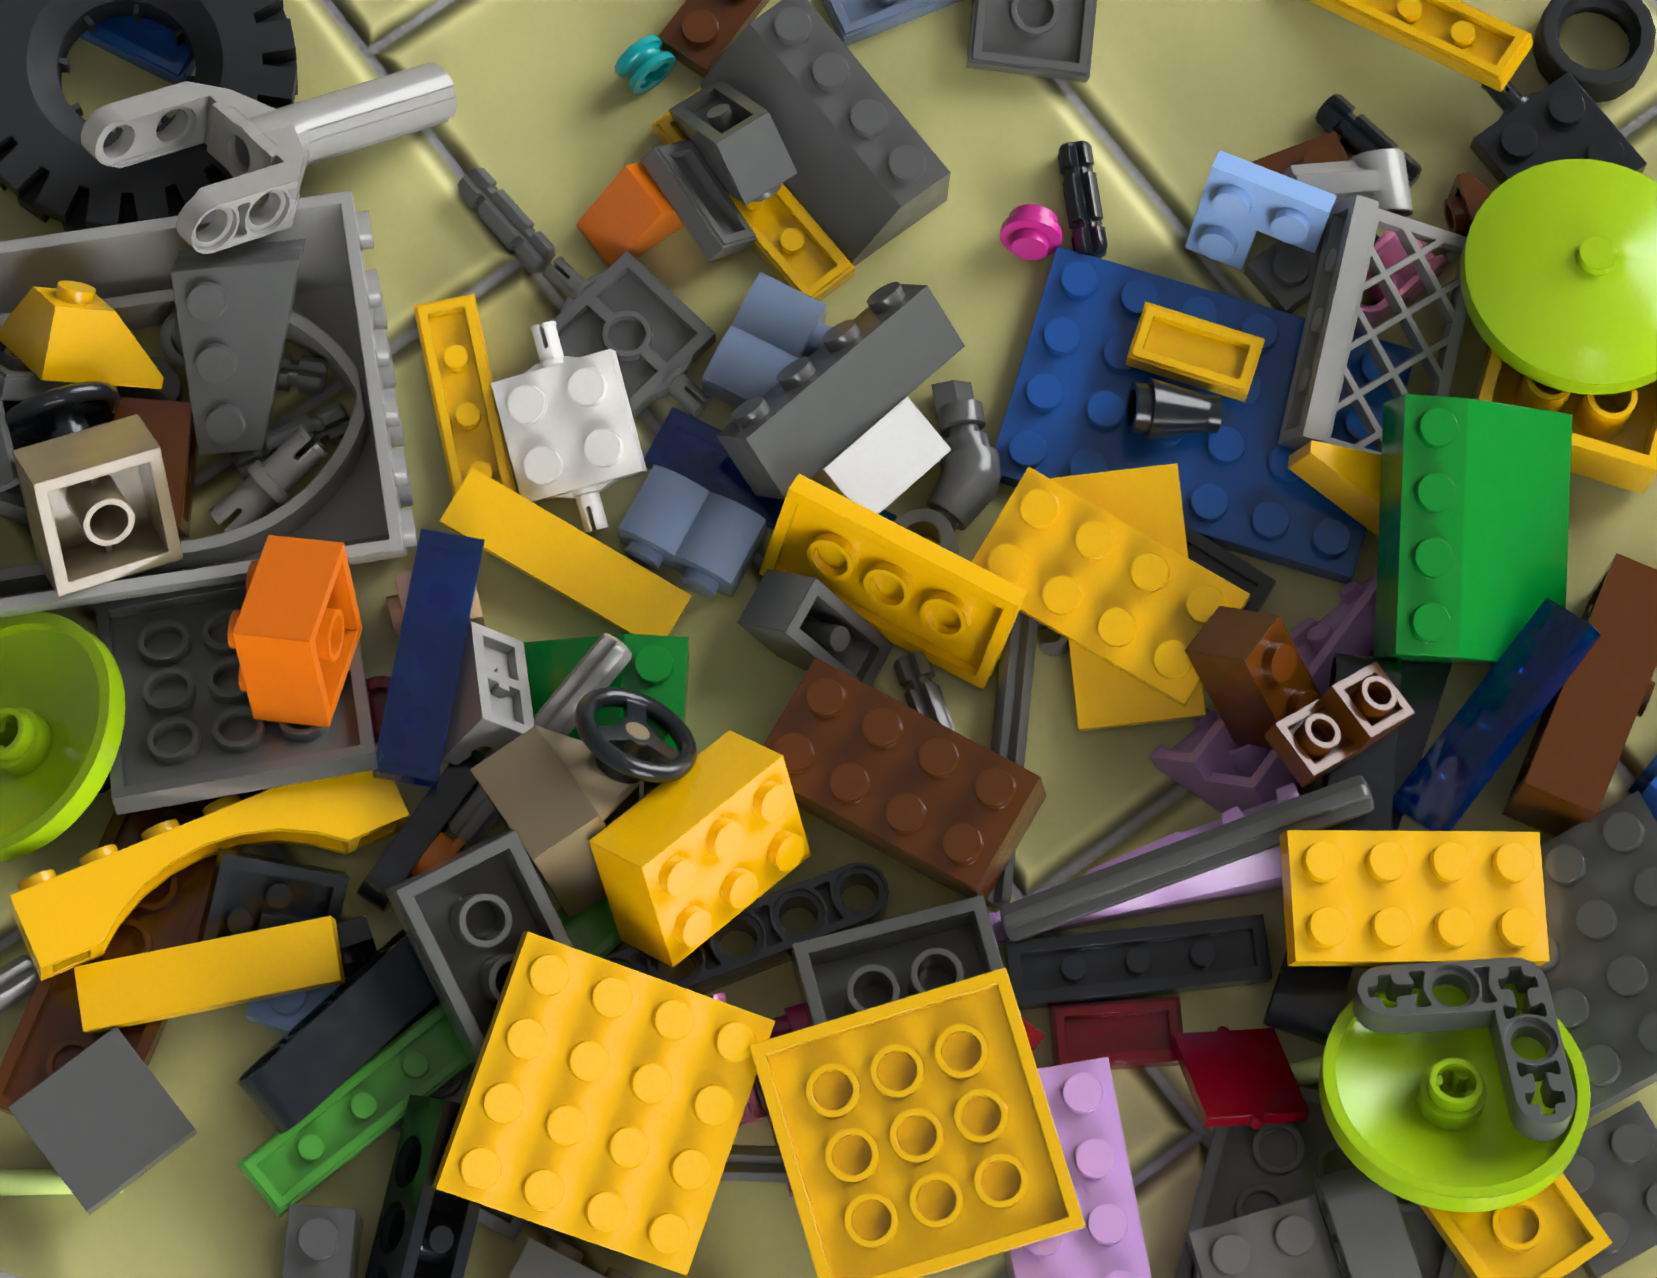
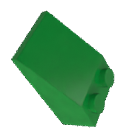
M613 634L612 636L618 638L628 647L632 656L628 664L608 687L624 688L645 694L671 709L685 723L690 660L689 637ZM600 636L524 642L533 717ZM620 707L601 708L594 714L596 726L619 725L621 720L624 719L623 708ZM646 717V724L654 730L656 737L677 750L671 736L660 725ZM575 726L568 736L581 740ZM653 758L652 761H651V762L659 763V762H658L657 760H655L654 758Z

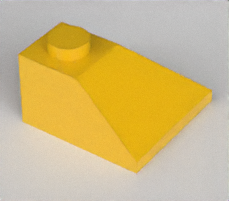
M64 280L57 283V288L33 286L0 327V341L32 372L37 374V377L41 380L70 383L100 381L113 386L162 389L163 375L117 312L96 294L94 287L88 284Z

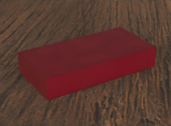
M1180 997L1050 1005L1049 1007L1053 1066L1103 1057L1109 1058L1111 1070L1179 1065L1170 1042L1173 1033H1183Z

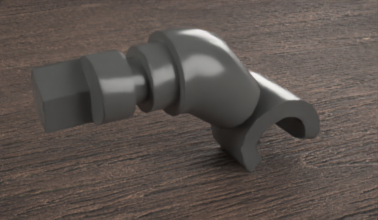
M951 380L931 384L940 432L943 436L949 437L945 442L952 450L940 461L941 475L927 501L929 509L911 510L900 515L894 523L922 537L936 540L939 546L959 555L954 531L956 529L965 530L997 495L1001 479L999 451L990 446L989 436L981 431L986 426L983 407L980 401L974 399L971 382Z

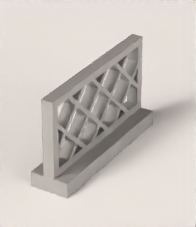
M1358 194L1333 205L1326 226L1278 440L1279 445L1298 450L1313 440L1381 455L1383 426L1380 427L1363 395L1385 382L1394 398L1408 394L1398 374L1419 361L1432 381L1429 396L1449 397L1467 314L1460 284V261L1466 239L1465 236L1379 209V201ZM1378 227L1395 232L1408 255L1388 268L1384 267L1373 247ZM1416 239L1428 244L1420 248ZM1437 247L1460 253L1455 279L1444 286H1441L1424 256ZM1412 263L1429 295L1407 307L1390 275ZM1369 268L1373 277L1366 280ZM1377 283L1394 316L1372 328L1360 304L1363 291ZM1452 290L1451 299L1449 301L1446 293ZM1434 302L1445 322L1442 338L1428 346L1411 314ZM1399 322L1416 354L1393 367L1376 335ZM1356 328L1360 336L1353 340L1354 331ZM1364 343L1381 375L1358 388L1347 368L1350 351ZM1439 350L1438 358L1436 361L1433 353ZM1343 388L1347 396L1339 400L1341 389ZM1350 403L1368 435L1353 444L1331 437L1336 412ZM1373 442L1377 451L1364 447Z

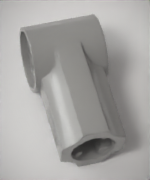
M1400 149L1367 151L1353 156L1349 161L1290 165L1285 171V176L1336 195L1334 204L1358 194L1379 201V209L1404 217H1409L1413 213L1405 154Z

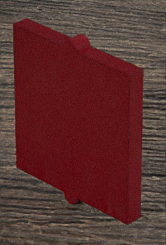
M1219 1026L1217 1031L1173 1033L1170 1043L1204 1127L1250 1125L1254 1129H1260L1262 1124L1307 1120L1309 1115L1308 1107L1274 1028L1229 1030L1226 1026Z

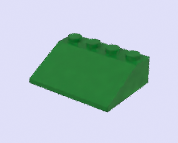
M1404 394L1383 403L1374 657L1404 661L1564 669L1572 414L1470 398Z

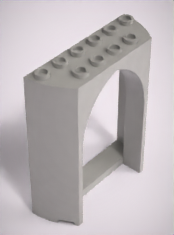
M352 190L301 197L292 228L239 244L247 245L306 239L286 339L305 349L314 357L325 359L328 368L342 381L355 399L353 414L345 435L321 472L301 492L265 517L222 534L181 541L180 545L183 559L64 596L58 597L39 563L0 569V618L246 581L248 567L251 561H259L268 535L343 542L349 565L406 557L407 547L418 546L412 508L402 509V507L414 504L403 447L395 448L405 446L394 388L396 387V380L386 333L388 326L383 294L380 290L377 269L367 270L363 251L374 248L369 211L356 212ZM264 203L254 204L249 215L255 213ZM216 210L209 212L200 221L196 232L206 228L212 222ZM178 216L0 241V327L33 286L57 288V283L64 280L81 282L94 287L96 294L117 312L129 330L162 325L168 313L176 308L171 270L179 251L194 250L177 232L176 222Z

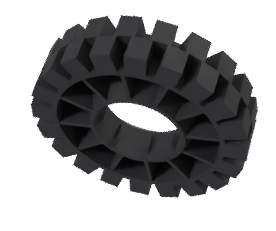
M0 0V187L4 191L9 188L16 195L19 205L44 223L50 217L61 222L65 232L178 216L184 205L196 194L199 188L233 178V176L207 152V145L205 143L123 168L110 167L98 162L81 144L80 135L86 122L81 117L83 115L81 106L78 102L70 106L62 92V73H70L71 68L69 59H66L71 47L87 30L90 34L96 31V24L112 18L133 16L135 22H141V17L147 18L175 32L173 34L175 43L178 46L185 43L189 48L196 64L195 76H187L186 81L231 89L277 109L294 104L295 95H298L296 47L290 18L287 19L285 15L283 0ZM176 114L170 119L167 115L163 116L161 119L162 124L157 126L156 132L165 129L172 122ZM116 127L115 132L108 134L103 148L112 145L123 132L122 128Z

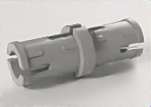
M300 424L296 428L297 430L263 463L256 460L247 469L250 475L216 507L213 506L209 510L213 519L220 525L237 508L242 509V512L224 529L225 532L258 520L275 502L282 505L291 497L288 490L321 459L329 455L328 450L320 440L311 446L301 457L296 455L314 436L304 425Z

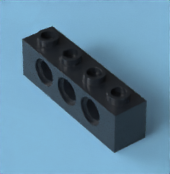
M410 1094L365 1278L464 1277L481 1204L432 1187L461 1103Z

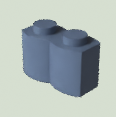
M760 272L746 294L731 326L717 347L702 377V390L735 408L753 397L763 396L779 383L777 375L783 368L795 360L811 356L824 345L822 337L832 328L824 323L827 305Z
M654 464L621 522L618 532L620 543L626 546L625 554L637 564L651 570H658L660 565L677 570L683 574L681 582L702 596L714 598L716 593L733 597L767 535V520L734 500L710 492L687 477Z

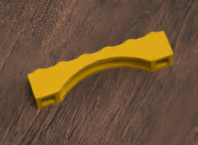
M375 746L378 769L268 788L264 789V792L242 801L238 794L225 796L205 806L202 809L203 817L181 826L177 819L161 822L145 830L141 834L143 841L118 850L116 844L106 845L81 857L79 861L82 866L58 876L53 869L45 870L22 880L17 885L19 892L9 895L10 910L40 980H46L75 966L103 956L120 925L144 897L173 874L206 857L216 855L219 848L233 850L239 847L279 843L314 846L347 855L397 834L407 822L409 812L379 746Z

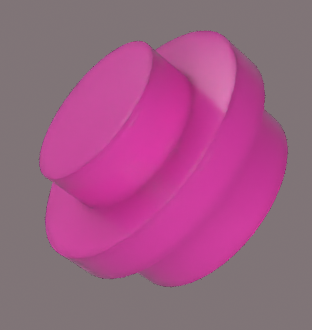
M1025 204L1014 208L1001 226L1000 240L1002 244L1021 259H1042L1054 254L1057 246L1061 247L1063 233L1058 225L1056 214L1040 205Z

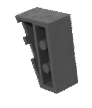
M306 239L236 245L210 254H202L195 250L179 251L171 270V278L199 456L263 449L270 426Z

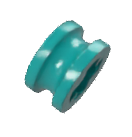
M655 34L641 38L632 44L619 57L614 66L615 72L619 77L630 78L628 86L633 94L640 95L652 90L671 73L676 65V58L671 52H661L662 41Z

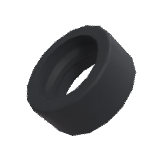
M1551 0L1535 30L1533 54L1539 73L1549 85L1567 72H1570L1595 103L1617 99L1635 86L1654 52L1656 29L1651 12L1642 0ZM1589 12L1602 14L1617 22L1627 34L1630 43L1626 59L1618 67L1603 71L1585 68L1574 62L1561 48L1558 40L1559 31L1564 21L1571 15Z

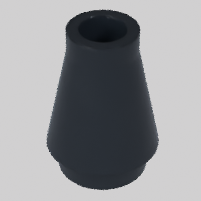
M1149 377L1145 383L1133 382L1129 388L1125 409L1126 428L1129 433H1139L1143 440L1198 433L1217 434L1222 422V399L1220 396L1206 395Z

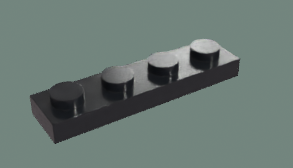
M1263 914L1020 940L1017 942L1010 941L1005 942L1004 945L1006 968L1019 1010L1050 1007V1005L1090 1003L1270 983L1272 979Z

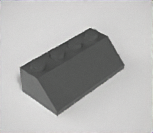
M782 0L750 22L700 82L703 89L721 79L769 111L797 171L796 175L784 181L783 184L853 266L859 264L947 201L950 171L808 0Z

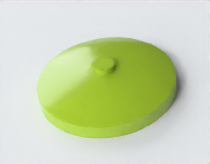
M1563 159L1536 165L1517 173L1502 183L1484 201L1471 224L1464 242L1460 261V284L1467 312L1475 328L1488 346L1504 362L1538 383L1577 394H1616L1643 387L1657 380L1656 181L1637 171L1610 162L1592 159Z
M49 612L0 618V862L26 856L44 847L66 831L83 814L102 788L111 771L124 729L126 711L125 691L122 676L113 655L95 635L74 621Z
M1443 984L1432 989L1434 997L1441 1004L1448 1007H1459L1468 1002L1465 993L1456 986ZM1505 984L1504 989L1512 990L1515 995L1517 1004L1515 1016L1522 1015L1521 1009L1526 994L1518 993L1516 987L1512 984ZM1414 988L1411 995H1417L1415 1005L1418 1007L1419 990ZM1375 992L1374 997L1381 998L1384 1007L1392 1008L1395 1006V1002L1388 1001L1385 992ZM1352 1000L1340 1013L1327 1038L1319 1072V1096L1324 1117L1337 1144L1352 1163L1372 1181L1403 1199L1426 1207L1452 1212H1483L1506 1208L1537 1195L1551 1185L1567 1168L1578 1149L1588 1122L1591 1101L1589 1076L1577 1044L1562 1022L1557 1018L1575 1092V1108L1565 1132L1558 1138L1549 1141L1532 1140L1523 1136L1513 1126L1509 1117L1489 1028L1398 1034L1375 1033L1366 1029L1357 1021L1353 1012ZM1519 1037L1511 1041L1514 1052L1524 1059L1538 1060L1546 1056L1543 1045L1531 1037ZM1543 1080L1535 1082L1536 1090L1531 1104L1539 1105L1543 1115H1552L1554 1108L1545 1107L1542 1101L1540 1088Z

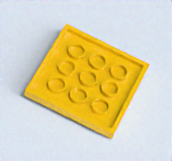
M523 931L432 1187L687 1276L757 1076L749 1045L768 1040L775 1021L548 938Z
M1006 967L749 1045L818 1278H922L1086 1228Z

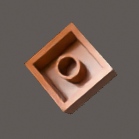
M268 535L259 561H251L246 575V597L241 610H233L230 616L227 636L229 647L237 651L240 663L238 675L239 688L242 692H247L253 719L330 727L363 630L343 542Z

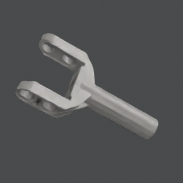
M435 62L422 64L277 109L231 89L184 81L98 108L84 123L80 136L83 147L98 162L115 168L127 167L205 143L207 145V152L220 162L233 178L199 188L196 194L180 211L176 226L181 238L196 252L210 254L292 228L299 204V190L306 166L448 122V119L454 117L457 109V97L449 74L442 66ZM177 109L176 116L165 129L156 132L162 117L168 112ZM124 125L120 137L112 145L103 148L108 134L114 128ZM261 199L264 205L255 213L249 215L255 202ZM216 210L212 222L206 228L196 232L200 221L209 212Z

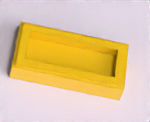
M1145 301L1125 365L1245 402L1265 339Z

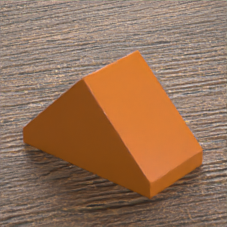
M642 162L625 165L577 222L579 231L608 268L626 251L630 252L635 258H638L685 226Z

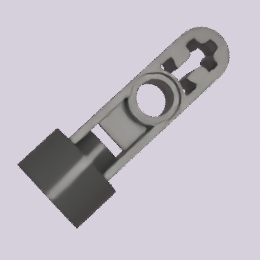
M1356 1166L1314 1178L1318 1203L1343 1278H1422L1395 1194L1372 1181Z

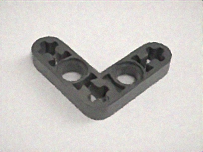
M1509 957L1396 964L1373 967L1362 974L1353 998V1012L1357 1021L1363 1027L1381 1034L1489 1028L1507 1109L1513 1126L1523 1136L1537 1141L1553 1140L1565 1132L1575 1108V1092L1548 981L1543 971L1535 963L1523 958ZM1443 984L1456 986L1465 993L1468 1002L1463 1006L1448 1007L1441 1004L1434 997L1432 989ZM1505 984H1515L1518 993L1526 994L1521 1009L1522 1015L1515 1016L1517 1010L1515 995L1512 990L1504 989ZM1414 988L1419 990L1418 1007L1415 1005L1417 995H1411ZM1375 992H1385L1388 1001L1395 1002V1006L1392 1008L1384 1007L1381 998L1374 997ZM1519 1037H1531L1543 1045L1546 1056L1538 1060L1524 1059L1514 1052L1511 1041ZM1543 1080L1540 1088L1542 1101L1545 1107L1554 1108L1552 1115H1543L1539 1105L1531 1104L1536 1090L1535 1082Z

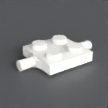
M556 321L542 323L543 326L537 324L530 327L540 363L534 365L524 374L492 382L491 386L520 495L535 504L555 498L576 499L584 529L583 532L593 534L597 533V530L604 531L610 528L607 523L600 492L605 491L618 480L647 473L616 351L607 349L583 357L564 356L556 328Z

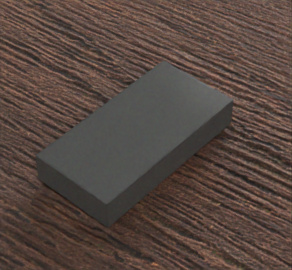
M688 139L654 147L641 159V162L709 261L744 252L757 240L756 234L691 140Z

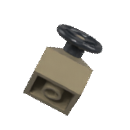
M88 381L57 387L28 398L5 413L13 446L23 447L12 452L37 561L58 597L183 559L161 449L140 416L135 414L94 426L111 415L120 401V394L117 388L106 382ZM84 401H96L92 403L75 404Z
M606 687L596 689L584 695L578 702L574 714L575 726L581 740L535 725L470 769L508 830H516L533 867L570 920L606 897L589 840L644 798V781L663 783L678 780L687 775L696 762V742L683 720L664 704L633 690ZM620 707L623 708L624 719L621 720L619 725L596 726L594 714L601 708ZM646 717L660 725L671 736L677 750L656 737L654 730L646 724ZM654 758V759L657 760L659 763L651 762V761H652V759Z

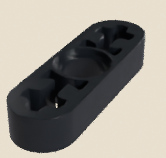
M474 749L471 752V756L458 765L448 764L362 882L357 891L360 897L383 913L391 906L385 890L413 876L411 874L412 870L431 843L441 832L445 833L448 828V820L455 815V811L478 785L470 769L483 761L484 754Z

